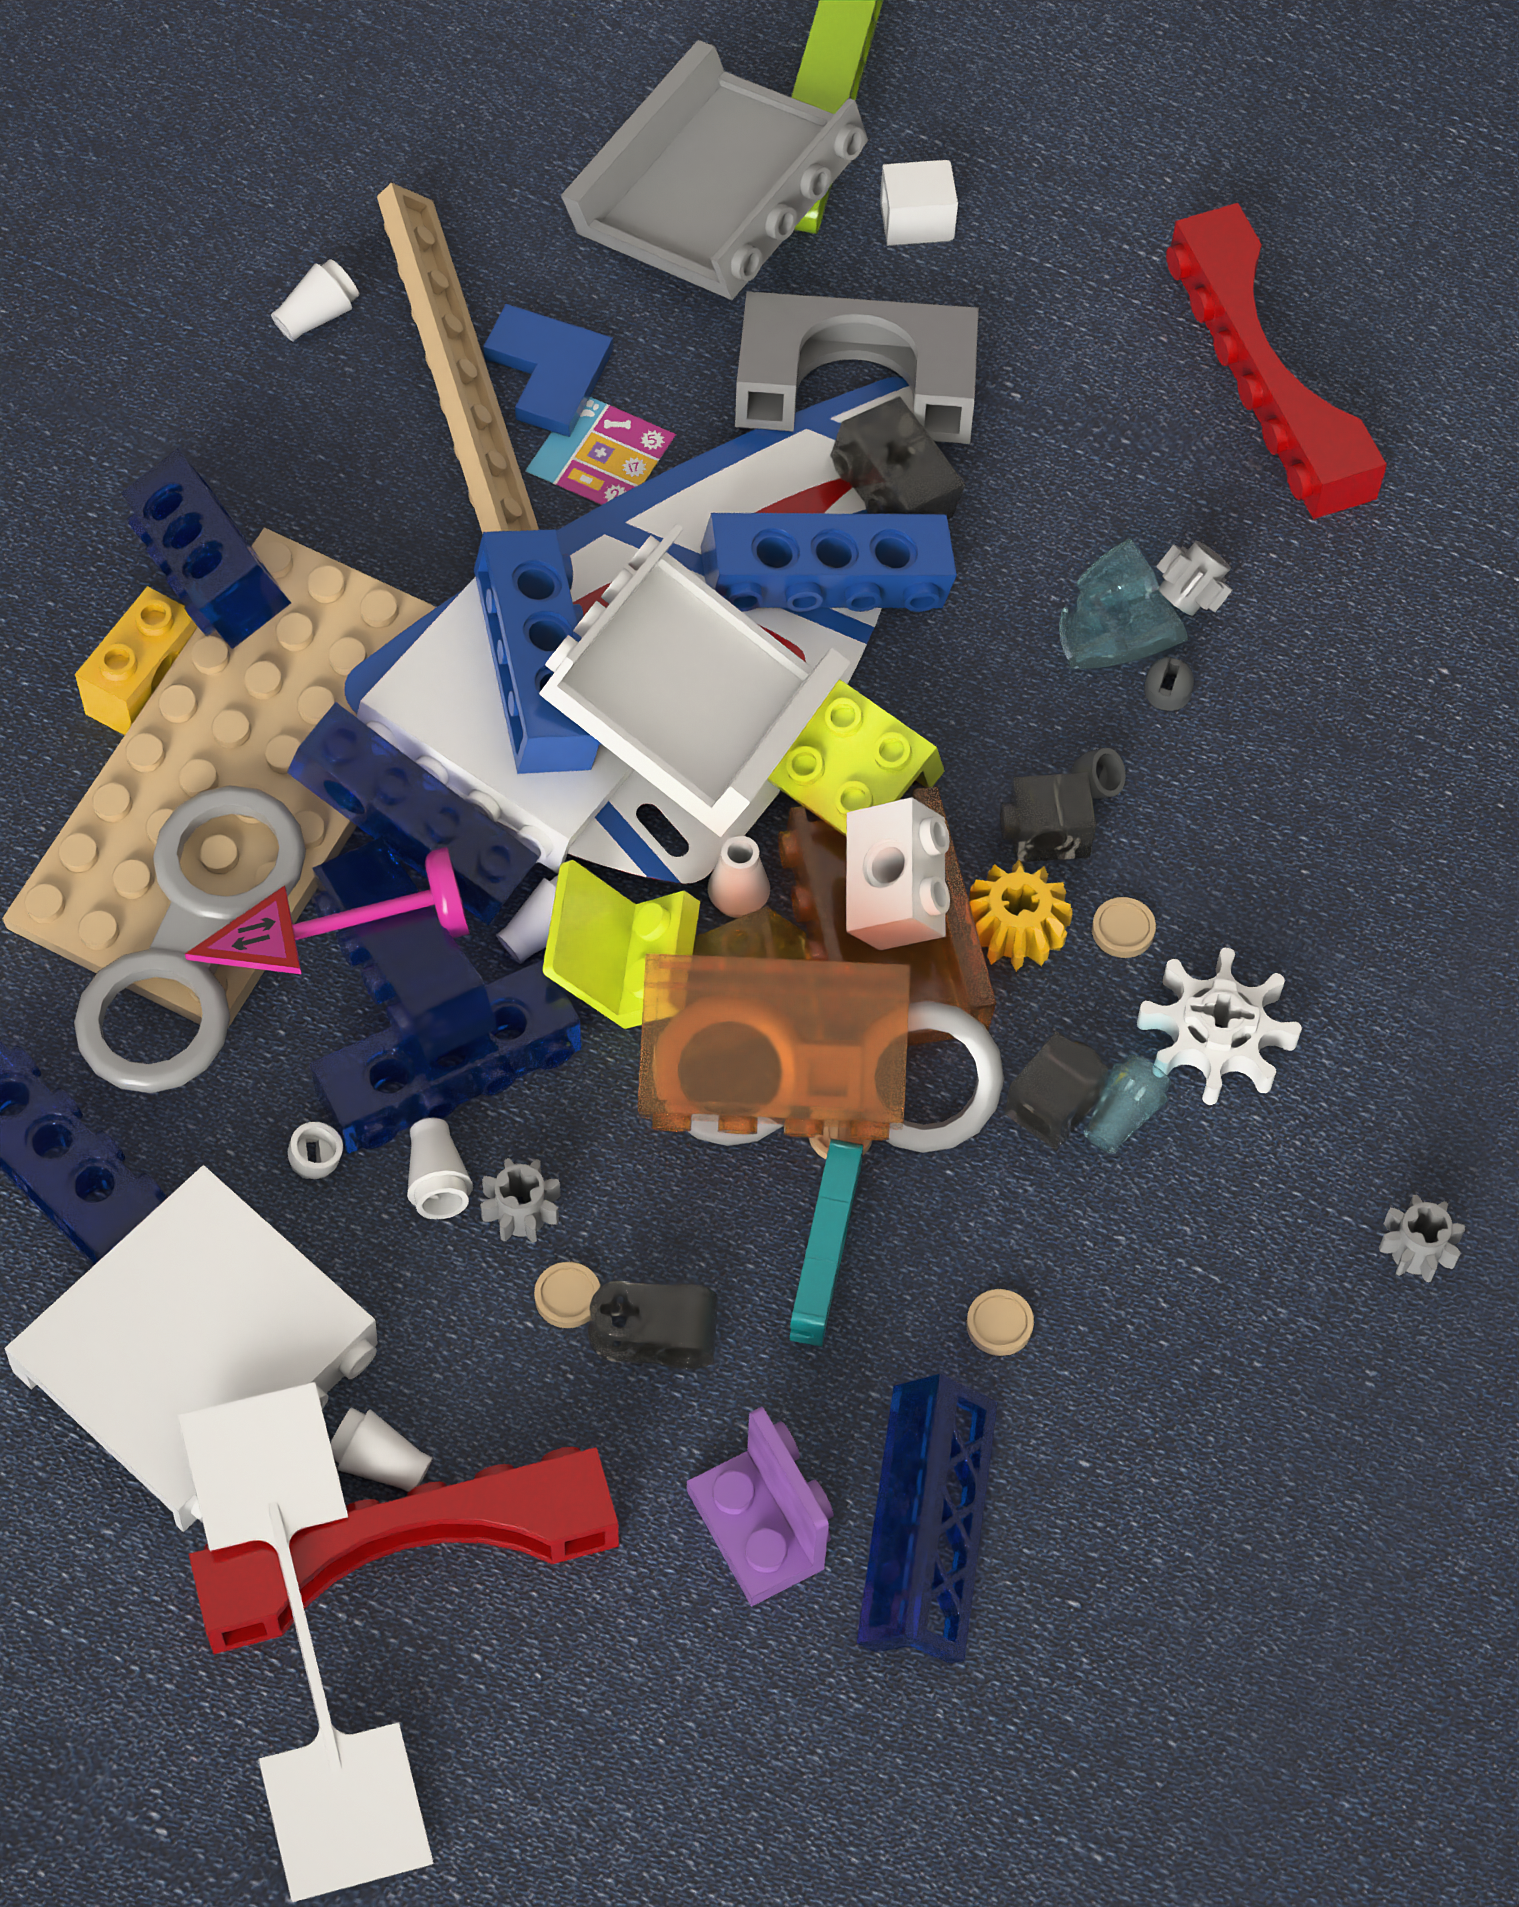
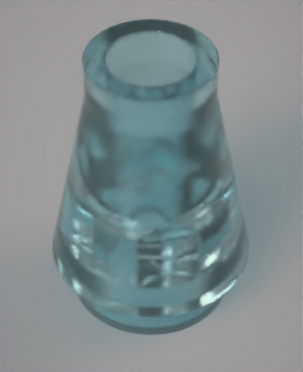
M1129 1054L1122 1064L1115 1063L1091 1121L1083 1131L1086 1138L1105 1152L1115 1154L1122 1143L1168 1101L1165 1094L1171 1086L1168 1076L1153 1063L1134 1054Z

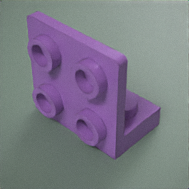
M762 1406L749 1412L747 1451L687 1481V1492L751 1607L824 1570L827 1543L831 1541L828 1520L833 1518L832 1507L820 1484L815 1479L806 1483L794 1462L800 1458L790 1431L782 1421L773 1425Z

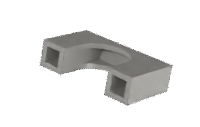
M747 291L737 375L735 427L794 431L797 391L803 378L815 368L830 362L865 360L894 370L909 384L913 393L911 440L970 444L975 401L979 308Z

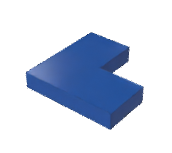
M505 304L483 346L484 359L532 374L515 406L516 420L570 437L613 352V337Z

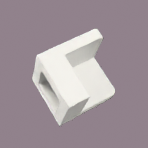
M937 160L883 164L880 205L887 246L944 242L954 239L958 201L950 161Z

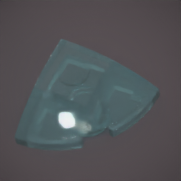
M1131 538L1105 553L1083 573L1076 582L1080 595L1078 596L1077 606L1072 617L1068 607L1063 608L1060 617V642L1071 669H1091L1128 663L1170 649L1189 640L1183 622L1168 600L1158 590L1159 585L1154 571Z

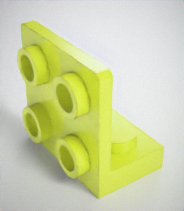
M839 679L767 780L847 837V812L898 801L915 780L930 790L945 770L935 745Z
M570 860L561 863L543 963V973L624 1029L673 1017L685 1009L700 901L684 890L634 904L576 861Z

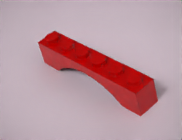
M1239 203L1175 221L1172 243L1166 251L1169 271L1175 280H1181L1190 295V305L1194 317L1199 323L1205 322L1213 337L1214 349L1219 362L1223 366H1229L1237 380L1238 393L1242 404L1247 410L1253 409L1262 426V435L1268 451L1273 455L1277 454L1287 471L1288 485L1293 496L1297 500H1303L1313 519L1376 500L1387 464L1363 421L1334 407L1307 389L1285 368L1266 339L1257 317L1253 294L1254 279L1262 244Z
M563 1447L547 1453L541 1458V1462L515 1469L510 1464L490 1466L479 1471L472 1480L447 1486L444 1482L425 1483L411 1489L407 1493V1497L381 1504L378 1500L374 1499L353 1502L346 1505L347 1518L303 1528L297 1531L289 1542L290 1554L303 1608L305 1609L336 1581L368 1562L404 1549L439 1543H484L521 1551L550 1564H556L619 1547V1531L617 1517L597 1447L583 1451L578 1447ZM254 1540L209 1551L208 1543H206L203 1550L189 1554L205 1630L213 1654L281 1637L292 1625L294 1619L279 1556L276 1549L270 1543Z

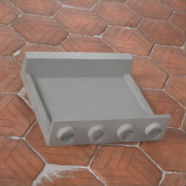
M697 40L561 194V197L577 234L733 300L748 281L757 275L760 267L783 240H786L792 234L795 226L817 200H820L826 194L829 186L846 166L857 158L864 145L868 142V138L855 100L848 98L835 114H832L725 72L716 47Z

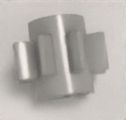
M1197 540L1188 550L1183 546L1180 549L1173 544L1156 566L1164 573L1162 577L1165 579L1158 587L1160 593L1173 605L1190 616H1194L1200 607L1204 610L1209 608L1216 612L1233 591L1225 583L1226 579L1224 578L1231 569L1230 565L1215 551Z
M507 1158L504 1162L505 1169L498 1174L497 1178L484 1176L482 1179L483 1193L490 1198L480 1204L483 1222H491L498 1219L501 1240L504 1242L511 1235L518 1237L527 1236L532 1243L537 1242V1231L541 1229L545 1222L557 1225L559 1222L558 1207L552 1203V1201L557 1200L561 1196L559 1179L544 1181L541 1175L540 1160H534L529 1166L526 1164H514L510 1158ZM522 1196L526 1204H519L515 1197Z
M1417 1194L1412 1196L1405 1214L1395 1208L1389 1209L1383 1224L1391 1232L1383 1236L1379 1251L1382 1253H1392L1393 1259L1397 1264L1395 1274L1398 1276L1405 1272L1422 1274L1426 1282H1431L1438 1263L1450 1269L1455 1267L1461 1252L1454 1245L1460 1242L1465 1231V1225L1452 1223L1451 1217L1447 1212L1448 1203L1446 1201L1438 1205L1431 1202H1422Z

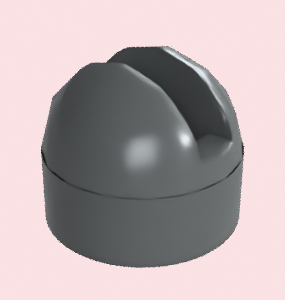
M1164 657L1155 661L1147 672L1144 684V694L1150 704L1165 711L1178 710L1187 705L1194 688V676L1188 663L1171 657ZM1166 675L1176 677L1172 691L1161 688Z
M1111 748L1087 751L1080 755L1072 765L1071 781L1075 788L1080 789L1082 795L1087 798L1102 799L1118 795L1124 787L1126 778L1124 763L1119 754Z

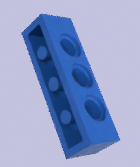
M711 513L700 546L705 583L741 612L756 608H789L798 612L810 611L815 608H848L856 612L869 611L874 608H906L914 612H923L933 608H943L957 576L947 514Z
M556 529L483 532L474 566V574L517 774L591 770L599 745L603 744L539 694L554 674L545 664L568 635L577 642L582 639L573 631L584 617L581 605L573 604L570 593L573 583L571 558L569 554L561 553Z

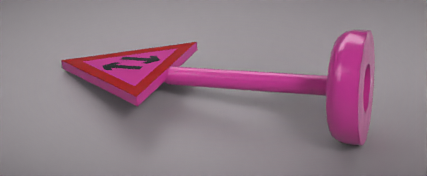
M443 847L431 851L425 859V868L430 885L429 890L293 924L287 890L284 885L184 955L186 960L302 974L296 940L435 905L440 926L447 936L452 938L469 935L470 931L448 847Z

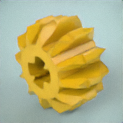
M1020 859L1013 865L1012 872L1009 874L994 864L991 870L988 871L986 881L976 879L970 888V901L965 905L963 921L966 923L965 926L971 928L969 940L972 943V948L989 947L987 958L991 965L1003 956L1010 957L1011 964L1016 972L1023 966L1024 957L1028 956L1042 967L1043 963L1048 960L1050 950L1060 951L1067 937L1065 929L1067 926H1070L1073 914L1071 904L1064 902L1066 896L1064 882L1047 883L1048 873L1045 866L1033 874L1025 873V868Z

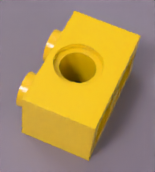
M147 586L75 673L85 714L125 735L200 624L198 613Z

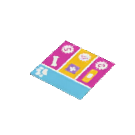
M590 397L571 436L568 437L551 432L525 472L602 505L644 483L676 434Z

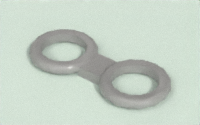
M229 785L198 793L176 807L159 831L153 861L158 885L169 898L171 904L149 949L125 954L99 970L80 997L74 1021L78 1048L96 1075L122 1090L155 1093L183 1086L206 1071L221 1051L225 1043L230 1012L225 989L214 976L219 964L186 960L184 954L284 885L287 895H289L300 880L306 855L301 825L283 802L260 789ZM237 814L251 816L268 825L277 837L279 844L276 864L267 878L248 892L232 896L207 894L191 885L182 873L180 860L184 844L196 828L210 819ZM158 977L176 980L192 989L200 1000L203 1013L199 1032L185 1050L170 1060L152 1064L129 1062L112 1052L105 1042L102 1025L106 1009L118 992L132 983Z
M734 993L706 997L675 1015L658 1039L652 1064L657 1097L672 1121L699 1140L725 1146L759 1141L784 1126L796 1109L858 1111L868 1129L895 1147L921 1153L951 1149L979 1133L997 1109L1004 1083L1000 1050L984 1024L960 1007L931 1000L898 1005L873 1020L858 1041L801 1039L786 1016L760 999ZM733 1021L753 1026L770 1039L779 1054L782 1073L778 1089L766 1105L749 1115L727 1118L709 1114L692 1102L681 1084L679 1063L683 1049L695 1034L712 1024ZM930 1028L950 1033L966 1045L976 1062L978 1077L973 1096L959 1113L944 1122L922 1125L905 1121L887 1109L876 1091L874 1076L879 1057L890 1042L908 1031Z

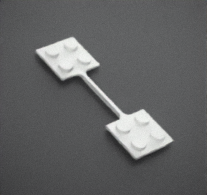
M315 1382L178 1414L209 1551L254 1540H262L270 1543L278 1553L316 1710L319 1731L311 1744L302 1748L259 1758L291 1901H300L433 1865L399 1722L356 1734H344L334 1728L329 1716L289 1549L290 1539L297 1531L348 1517Z

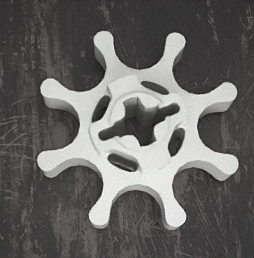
M1223 948L1220 951L1215 968L1217 975L1209 980L1192 978L1185 972L1178 959L1169 960L1166 964L1163 984L1176 993L1179 1001L1168 1006L1144 1001L1140 1006L1137 1019L1139 1029H1159L1165 1031L1175 1042L1173 1046L1157 1052L1153 1067L1154 1076L1163 1079L1174 1067L1189 1064L1197 1067L1206 1077L1207 1083L1202 1100L1208 1105H1213L1217 1102L1222 1087L1221 1076L1228 1072L1238 1071L1244 1073L1252 1079L1260 1093L1269 1092L1275 1078L1276 1069L1261 1057L1259 1050L1266 1046H1278L1292 1051L1296 1048L1302 1030L1298 1022H1278L1272 1020L1263 1010L1264 1006L1279 1000L1285 982L1284 977L1281 974L1274 973L1264 984L1258 987L1241 985L1231 974V967L1235 957V952L1231 948ZM1215 1024L1222 1025V1028L1215 1026Z

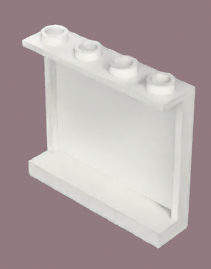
M676 523L661 542L651 535L628 564L637 571L634 575L625 568L621 570L601 596L602 599L609 603L607 608L598 601L593 604L573 630L582 639L577 642L569 635L564 639L545 664L554 674L539 694L721 837L758 793L848 668L851 661L833 647H831L814 669L666 552L683 530Z
M476 578L463 589L360 701L352 737L361 742L369 753L375 757L388 760L412 776L415 782L424 790L439 794L463 810L467 817L475 824L491 829L515 845L526 858L542 863L557 874L559 873L560 864L566 860L570 846L635 770L606 746L599 745L591 770L517 774ZM394 750H399L400 752L414 760L415 763L411 766ZM425 769L430 772L436 779L437 784L422 774L420 770ZM448 783L467 797L464 801H461L443 788ZM473 803L478 804L487 812L489 817L478 812L471 805ZM501 818L502 820H504L505 822L519 830V832H516L502 825L501 823L497 822V820Z
M203 1165L7 1345L5 1351L13 1373L31 1390L38 1385L173 1512L176 1526L184 1532L197 1519L201 1522L203 1521L178 1414L313 1382L316 1384L321 1408L323 1409L329 1398L326 1393L344 1376L348 1379L358 1376L373 1360L377 1352L375 1346L378 1342L376 1320Z

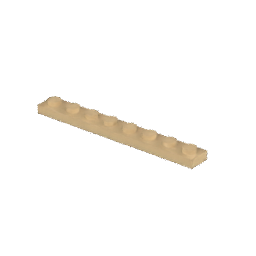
M390 183L377 195L384 219V229L393 247L398 263L397 270L404 282L412 308L411 315L420 333L426 352L425 359L431 369L437 387L440 407L448 422L454 442V452L460 461L469 489V500L475 508L482 534L483 532L539 530L433 200Z

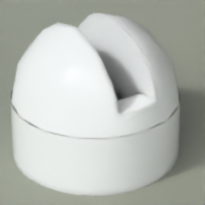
M308 1122L301 1125L294 1131L288 1147V1160L293 1171L305 1179L327 1177L336 1169L343 1151L342 1139L333 1127L325 1123ZM316 1142V1163L308 1161L306 1143Z

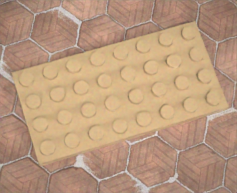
M264 527L2 919L6 928L95 973L125 954L149 949L171 904L169 898L158 885L153 861L159 831L176 807L202 791L229 785L260 789L283 802L301 825L306 855L300 880L288 895L292 923L295 924L395 767L388 760L375 757L369 753L361 742L352 737L357 714L347 703L344 693L348 674L374 652L417 620L434 610L436 606ZM229 814L215 817L196 828L184 844L180 860L182 873L191 885L207 894L232 896L245 893L262 883L275 867L279 844L277 837L268 825L251 816ZM219 964L214 976L225 989L230 1012L228 1028L265 970ZM153 977L136 981L126 987L199 1025L201 1023L203 1013L200 1000L192 989L176 980Z

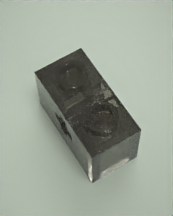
M900 396L841 422L830 456L838 475L844 481L850 482L864 501L868 514H947V520L953 518L966 484Z

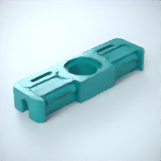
M832 1138L830 1140L791 1318L790 1341L823 1347L862 1165L863 1144Z

